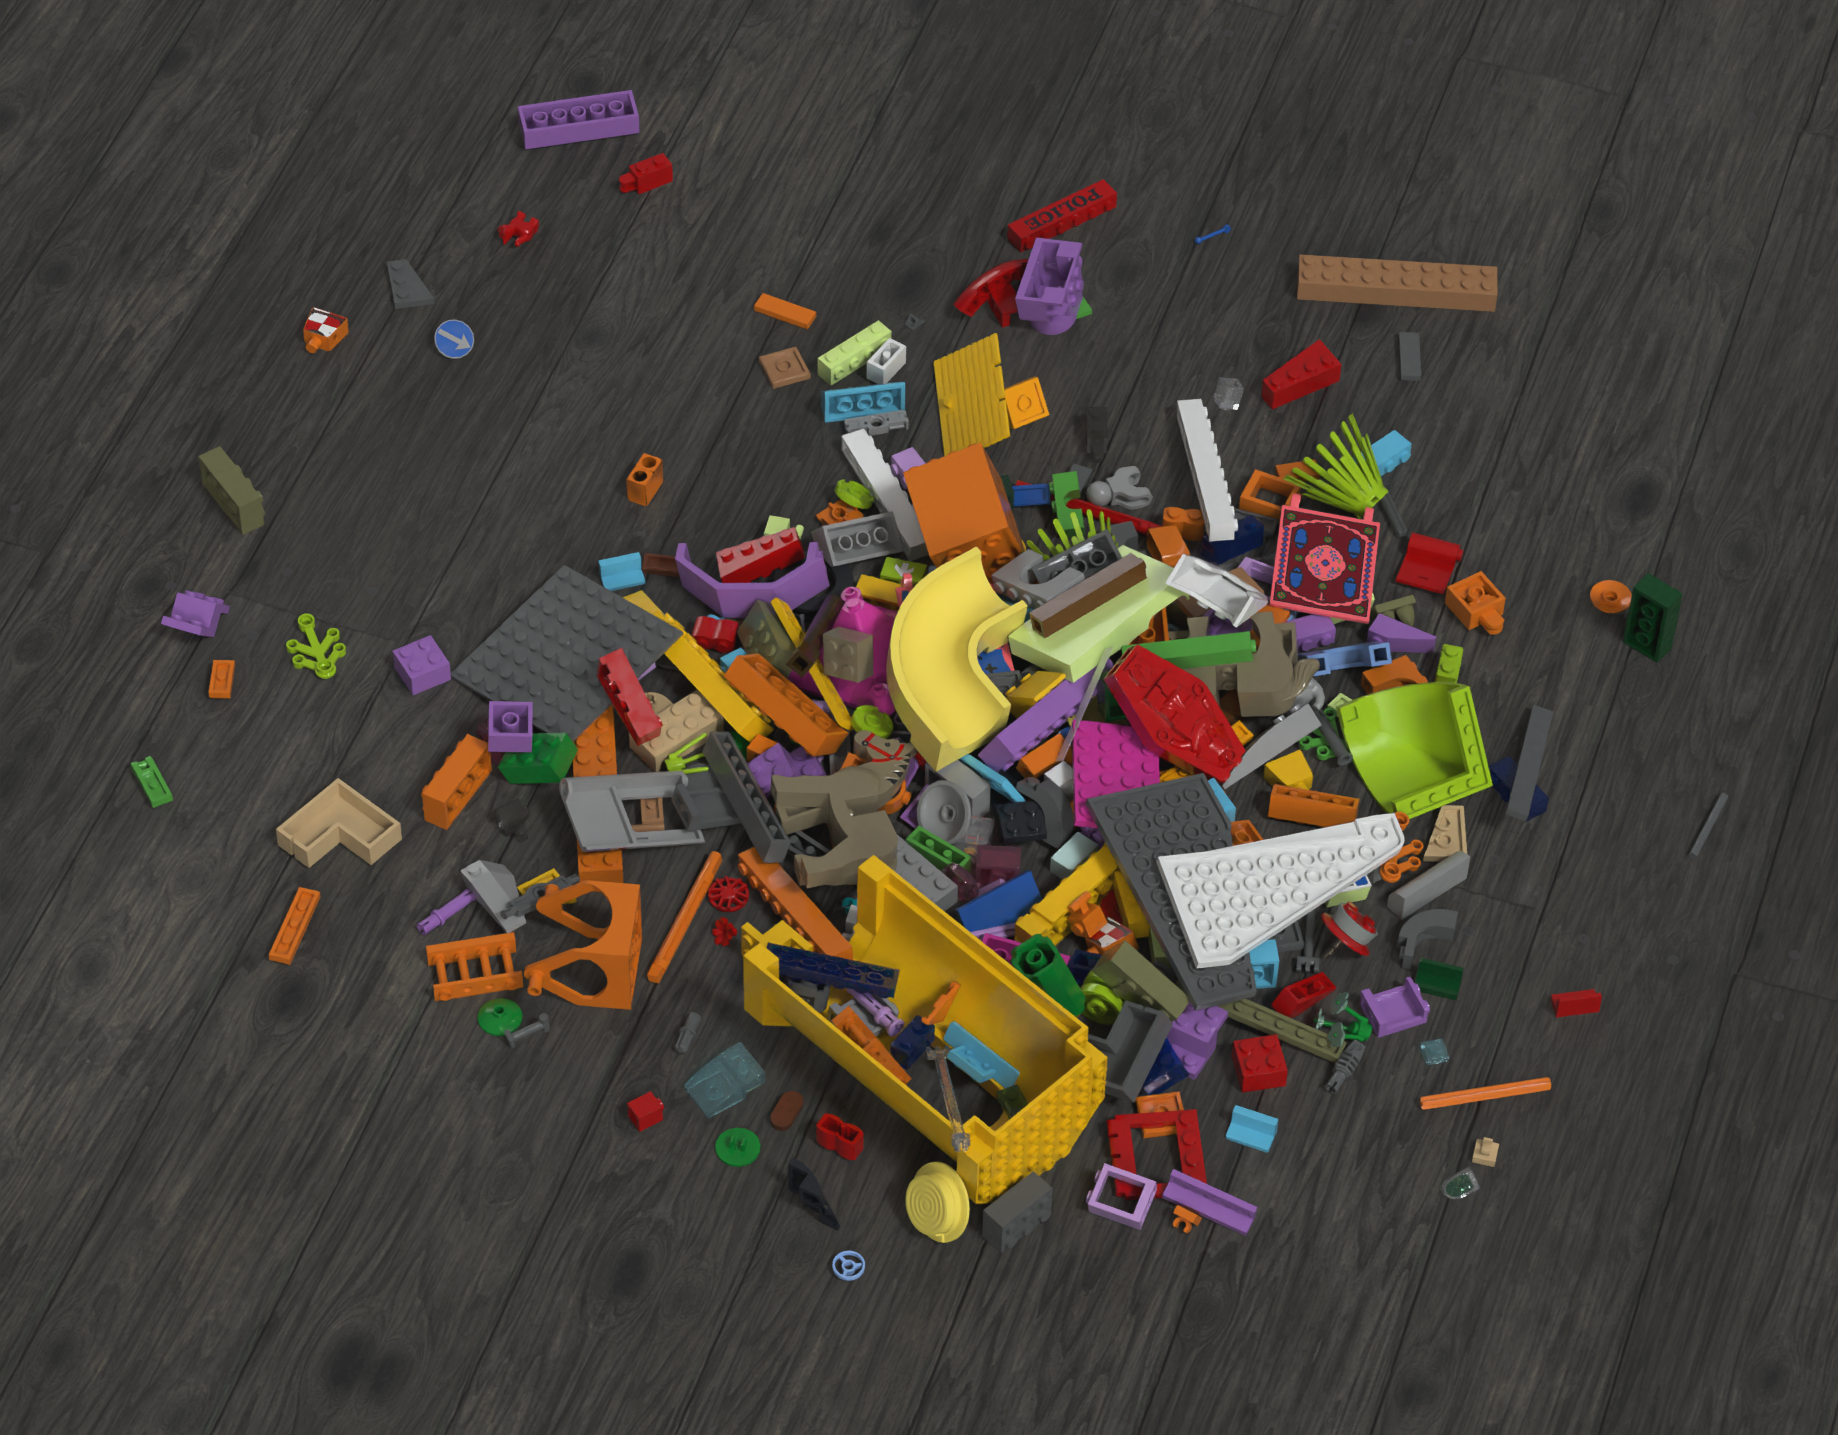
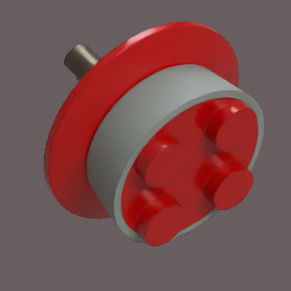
M1350 901L1347 903L1341 902L1333 915L1325 912L1321 914L1325 925L1337 937L1322 954L1324 958L1328 955L1333 956L1343 943L1363 956L1370 954L1366 944L1378 935L1372 918L1359 913L1358 908Z

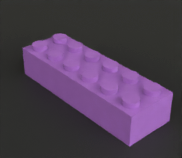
M632 90L518 106V120L525 149L640 133L639 115Z

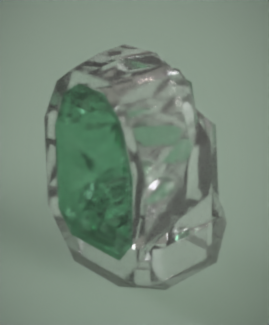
M1470 1166L1448 1177L1441 1186L1443 1195L1450 1199H1460L1480 1189V1185Z

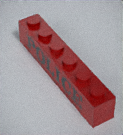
M1103 179L1008 224L1007 239L1020 252L1031 249L1036 238L1050 239L1104 212L1112 210L1116 207L1117 192Z

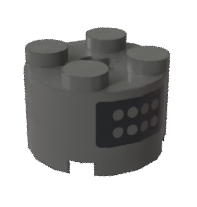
M802 969L801 973H795V970H791L787 976L786 986L818 1013L826 1009L831 980L826 981V975L814 970Z

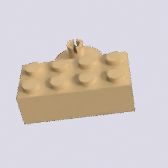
M698 690L675 704L662 694L647 692L645 695L650 700L655 715L660 717L663 724L660 736L637 746L629 733L630 748L654 772H659L666 768L664 760L669 758L668 754L676 752L696 737L707 733V736L677 756L684 757L705 744L710 731L724 732L723 716Z

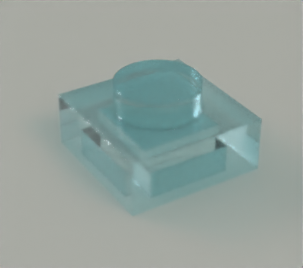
M1442 1038L1421 1042L1420 1049L1427 1065L1448 1062L1449 1054Z

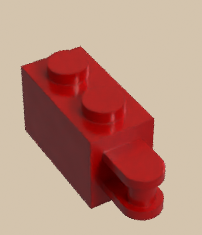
M664 153L630 165L629 173L619 177L620 191L627 193L635 190L639 195L672 182V163Z

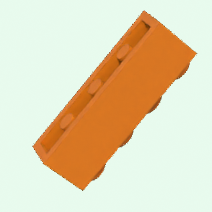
M1274 784L1270 796L1268 817L1326 828L1354 822L1357 819L1360 799Z

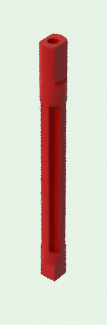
M1017 480L1015 486L1033 484ZM1051 494V505L1052 501H1055V494ZM1077 498L1070 500L1066 504V507L1070 509H1082V514L1086 517L1087 510L1090 509L1093 519L1099 521V514L1102 511L1104 522L1107 523V518L1109 517L1110 524L1112 525L1132 521L1136 532L1146 536L1149 528L1162 527L1150 521Z

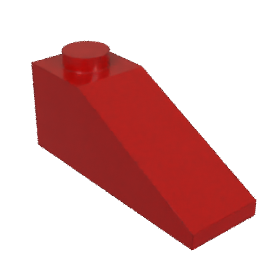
M1320 972L1285 987L1271 1006L1278 1013L1294 1018L1331 994L1337 987L1323 972Z

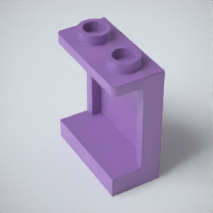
M1411 977L1405 978V984L1374 995L1369 988L1361 991L1359 1005L1369 1019L1368 1021L1378 1038L1427 1023L1428 1013L1430 1012L1429 1004L1426 1000H1423L1418 984L1414 983Z

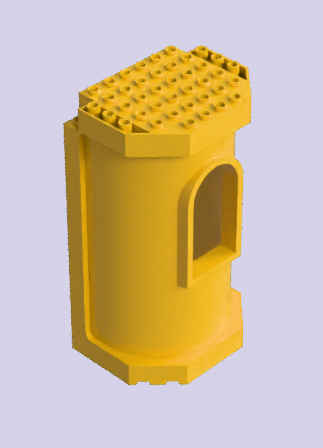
M875 855L858 866L857 922L853 927L855 933L851 940L848 941L852 946L854 962L832 973L820 964L813 969L826 975V981L831 980L827 1007L823 1012L818 1013L779 980V958L761 943L743 955L744 1010L762 1025L794 1026L957 1162V1173L966 1187L968 1198L976 1204L995 1202L1033 1171L1040 1176L1043 1172L1051 1170L1055 1162L1061 1157L1065 1158L1070 1153L1073 1145L1105 1098L1108 1057L1088 1042L1089 1027ZM854 981L859 982L865 990L869 982L880 988L884 996L897 1006L899 1011L898 1019L904 1021L903 1028L895 1036H889L887 1030L876 1036L898 1064L902 1063L926 1042L947 1058L949 1050L954 1048L944 1041L943 1038L950 1023L953 1021L957 1022L1020 1072L1013 1089L1009 1091L993 1078L982 1083L976 1082L998 1100L1003 1109L1001 1117L989 1127L974 1115L961 1127L957 1128L827 1020L829 1006L835 1002L842 1006L852 1000L854 997L847 992V988ZM952 981L961 985L943 1022L931 1025L921 1022L922 1017L928 1016L933 1012L935 1008L932 1006L942 994L946 995Z

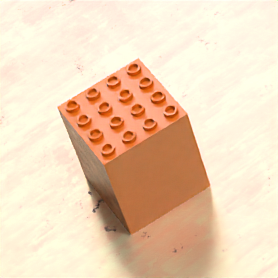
M981 442L971 444L960 451L950 452L947 456L932 459L926 464L911 467L908 471L903 472L929 556L936 568L976 546L982 552L981 561L984 572L989 571L990 568L1001 569L1021 555L1022 551L1025 552L1002 479Z

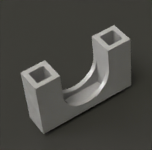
M1029 549L991 575L994 582L993 587L998 594H1002L1017 602L1023 600L1028 607L1033 609L1040 607L1084 581L1085 577L1082 572L1069 567L1048 582L1031 584L1037 579L1032 568L1044 562L1041 554Z

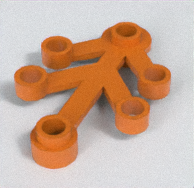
M1396 812V818L1403 831L1409 824V817L1403 812ZM1413 840L1411 844L1402 847L1396 856L1380 865L1379 873L1381 878L1387 882L1395 883L1400 879L1401 873L1407 870L1417 871L1421 864L1419 858L1411 856L1408 861L1397 864V859L1411 853L1415 855L1420 854L1424 847L1423 843L1420 840Z

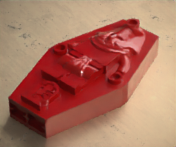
M1138 644L1128 648L1104 678L1142 744L1154 754L1193 775L1204 773L1207 780L1215 778L1217 783L1226 782L1231 776L1229 772L1232 768L1237 767L1243 760L1241 757L1246 751L1209 688L1201 679Z

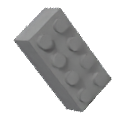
M898 836L897 867L895 872L943 911H946L957 902L958 885Z

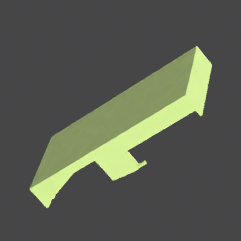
M1122 545L1118 548L1122 558L1132 553L1144 560L1147 576L1145 580L1047 638L1033 630L1031 619H1029L1008 636L1011 652L1047 671L1064 673L1067 676L1065 679L1074 683L1099 664L1105 648L1113 647L1109 657L1122 649V646L1129 645L1137 636L1149 628V622L1156 613L1180 596H1185L1186 600H1189V594L1166 584L1174 567Z

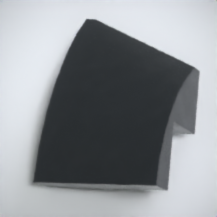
M793 1157L788 1163V1190L798 1194L799 1200L804 1202L805 1207L819 1213L820 1223L838 1231L840 1225L816 1177L806 1165Z

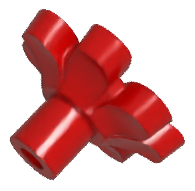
M721 917L720 920L717 919L715 921L717 929H712L713 936H717L714 943L716 945L728 946L732 936L737 935V929L734 928L732 923H728L727 918Z

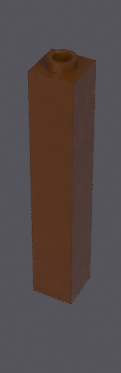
M1129 553L1031 611L1029 614L1033 630L1047 638L1145 580L1147 576L1144 560Z

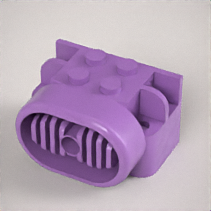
M1036 238L1015 300L1020 320L1030 321L1032 327L1042 334L1057 335L1063 333L1076 320L1083 299L1082 258L1079 256L1083 246L1082 243Z

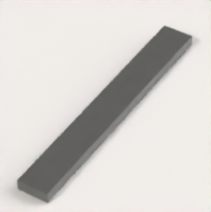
M1534 704L1530 712L1505 813L1523 821H1526L1529 815L1553 716V711Z

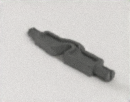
M576 873L567 878L561 875L548 883L532 885L528 888L526 894L511 901L509 908L502 910L500 915L505 920L514 914L517 917H521L526 913L537 910L536 902L540 898L539 896L543 897L545 895L546 885L555 884L561 890L579 882L580 877Z

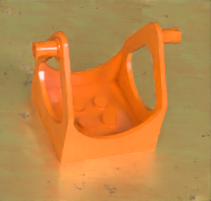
M585 880L561 890L555 884L546 885L545 895L537 900L536 909L545 916L586 937L595 938L598 941L587 947L573 948L526 966L524 976L529 980L527 992L530 995L538 996L541 994L542 988L576 1005L631 1010L642 944L640 885ZM592 891L601 892L607 898L612 909L611 924L606 928H594L563 911L562 903ZM580 959L591 960L606 974L607 985L594 996L582 995L552 979L551 971Z

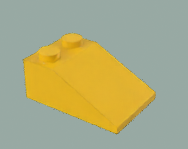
M1037 671L1033 675L1027 674L1020 681L1021 685L1018 688L1013 686L1005 693L1006 699L1011 704V714L1018 719L1059 686L1067 676L1064 673Z

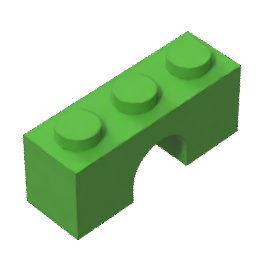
M1077 471L1052 474L1053 482H1049L1050 493L1055 494V501H1052L1053 513H1057L1058 520L1067 538L1073 536L1077 537L1070 517V513L1075 512L1082 534L1085 536L1082 509L1066 507L1070 500L1081 498Z

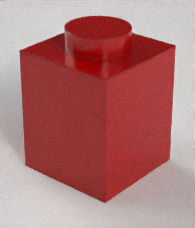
M651 1091L627 1103L628 1117L639 1132L663 1120L664 1105L660 1098H655Z

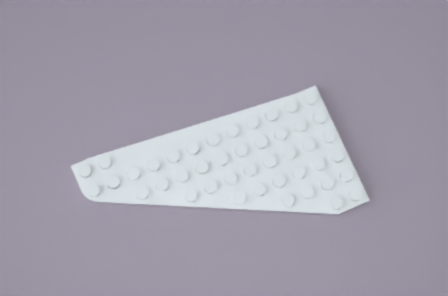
M1395 813L1373 815L1355 819L1351 823L1211 851L1159 856L1156 863L1195 967L1198 969L1232 964L1396 856L1404 844V835Z

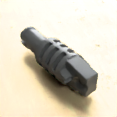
M1354 1039L1341 1053L1333 1066V1074L1324 1086L1326 1091L1333 1087L1330 1091L1331 1094L1336 1095L1343 1082L1350 1079L1360 1063L1365 1046Z

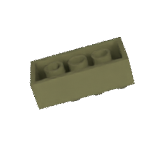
M220 446L199 455L203 486L241 534L244 535L263 526V516H265V511L262 507L263 497L258 490L256 491L253 488L251 480L248 477H244L239 465H235Z
M757 600L738 629L737 634L747 655L759 653L787 678L792 670L786 666V663L791 654L796 650V647L772 604Z
M1123 941L1106 950L1092 969L1099 978L1113 989V992L1118 997L1123 998L1125 1001L1142 1005L1144 1008L1149 1007L1161 1011L1171 1022L1179 1018L1190 1002L1188 996L1127 941Z

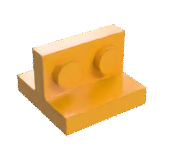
M1034 376L1004 388L1005 398L1002 400H1006L1011 429H1016L1049 415L1038 377Z

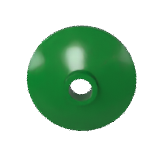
M493 999L486 1002L480 1008L477 1016L478 1024L484 1032L490 1035L505 1036V1030L513 1033L519 1028L522 1022V1011L515 1002L509 999Z

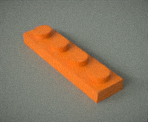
M299 887L270 950L269 960L291 965L321 898L319 891Z

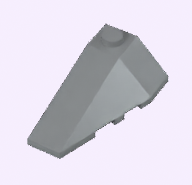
M478 860L460 870L466 887L474 893L476 900L507 934L526 924L525 915L517 917L514 914L505 920L500 915L502 910L509 908L511 901L520 897L514 875L504 865Z

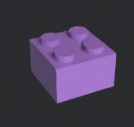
M431 635L393 650L394 668L412 695L451 680L450 663Z
M489 701L488 752H532L533 702Z

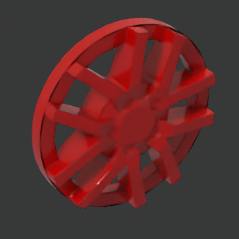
M724 876L722 879L717 878L708 889V899L715 909L722 912H734L742 909L747 904L749 889L747 884L742 882V879ZM723 903H728L727 907H723Z

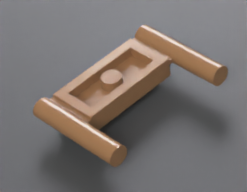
M662 798L640 799L642 824L631 825L632 829L635 832L664 831Z

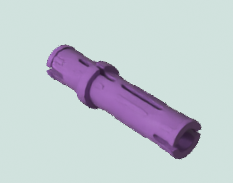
M467 888L438 910L434 909L431 911L430 916L417 923L418 931L425 936L437 926L444 925L445 920L472 901H475L474 893Z

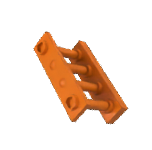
M514 932L426 946L428 966L436 965L439 984L433 985L435 1001H447L454 998L523 988L522 971L514 972L511 953H516ZM502 955L505 973L492 975L489 957ZM480 958L483 977L470 979L467 960ZM458 962L461 980L448 982L445 964Z
M847 1006L831 1020L841 1032L905 1085L912 1079L850 1006Z

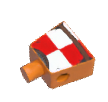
M313 307L303 329L307 351L316 353L318 348L331 351L348 334V319Z
M1107 917V924L1091 938H1085L1088 950L1082 954L1084 960L1091 964L1100 959L1106 950L1123 941H1127L1134 949L1138 950L1139 947L1134 932Z

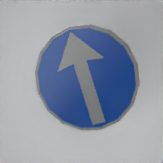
M447 320L436 329L434 336L435 346L443 356L451 359H460L471 351L474 344V335L470 327L464 322Z

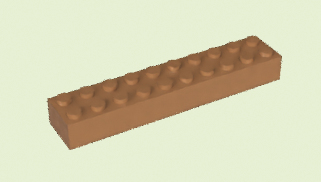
M1299 255L1297 299L1495 312L1497 302V267Z

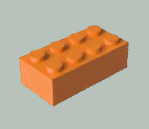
M469 734L462 741L458 742L455 751L446 758L442 768L435 772L429 785H425L422 790V809L425 821L445 830L450 827L492 771L491 753L488 752L487 742Z

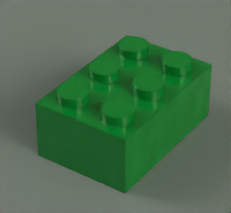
M567 733L532 734V752H505L498 768L510 784L560 783L561 779L565 778L578 748Z

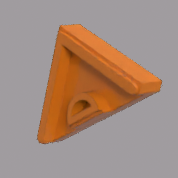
M952 981L946 995L942 994L932 1006L935 1008L933 1012L928 1016L922 1017L921 1022L926 1025L943 1022L961 985Z

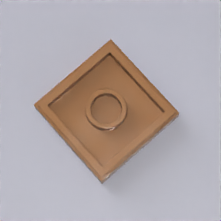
M797 347L759 357V363L773 389L811 379V374Z

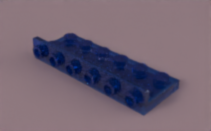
M769 942L767 944V949L779 958V974L786 975L794 980H810L814 984H829L837 989H853L861 994L872 993L881 998H894L900 971L898 969Z

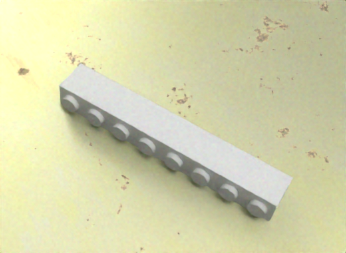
M865 429L842 435V451L863 486L871 492L870 496H874V504L880 514L893 511L904 553L909 561L929 555L914 506L908 501L907 493L900 488L897 477L892 475L889 464L884 462L881 451L874 446L872 436H868Z

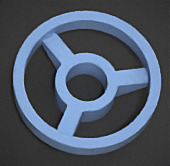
M843 1251L837 1254L833 1260V1272L842 1280H855L864 1273L865 1261L857 1252ZM843 1256H855L858 1259H860L862 1263H855L852 1260H846ZM838 1259L842 1263L843 1274H840L835 1268V1263ZM852 1266L853 1268L848 1270L845 1267ZM862 1268L858 1274L848 1276L854 1274L857 1269Z

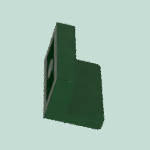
M1420 958L1415 983L1418 984L1421 993L1457 1001L1463 968Z

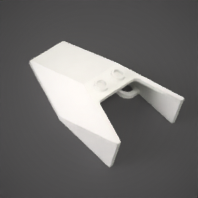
M1182 554L1166 581V584L1198 599L1197 604L1203 608L1208 609L1210 607L1214 609V614L1223 620L1228 618L1236 628L1268 603L1264 593L1230 572L1200 558Z

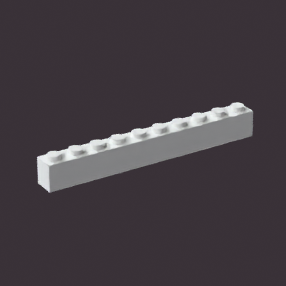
M1201 399L1177 401V421L1209 542L1234 540V531H1238L1237 518L1234 519V507L1230 506L1231 496L1230 493H1227V481H1223L1224 470L1220 468L1221 460L1220 456H1217V444L1214 443L1213 431H1210L1211 423L1210 419H1207V407H1203Z

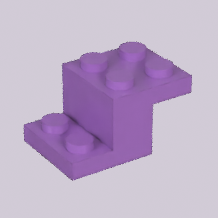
M185 590V593L177 592L171 617L163 616L161 624L201 636L214 637L220 614H228L230 605L223 604V599L205 596V594Z
M777 743L747 763L766 799L772 795L770 790L772 775L778 774L785 777L803 775L827 776L817 756L808 755L804 751L803 746L789 753L783 746Z
M1189 1002L1179 1018L1172 1022L1173 1025L1155 1062L1195 1080L1216 1049L1217 1032L1227 1019L1228 1011L1218 1006L1195 1011L1191 1002Z

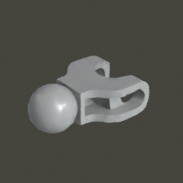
M1136 466L1119 468L1113 477L1106 478V482L1096 481L1091 483L1086 491L1087 500L1092 504L1104 506L1110 503L1111 506L1119 505L1130 510L1148 506L1153 496L1147 487L1134 486L1139 482L1141 476Z

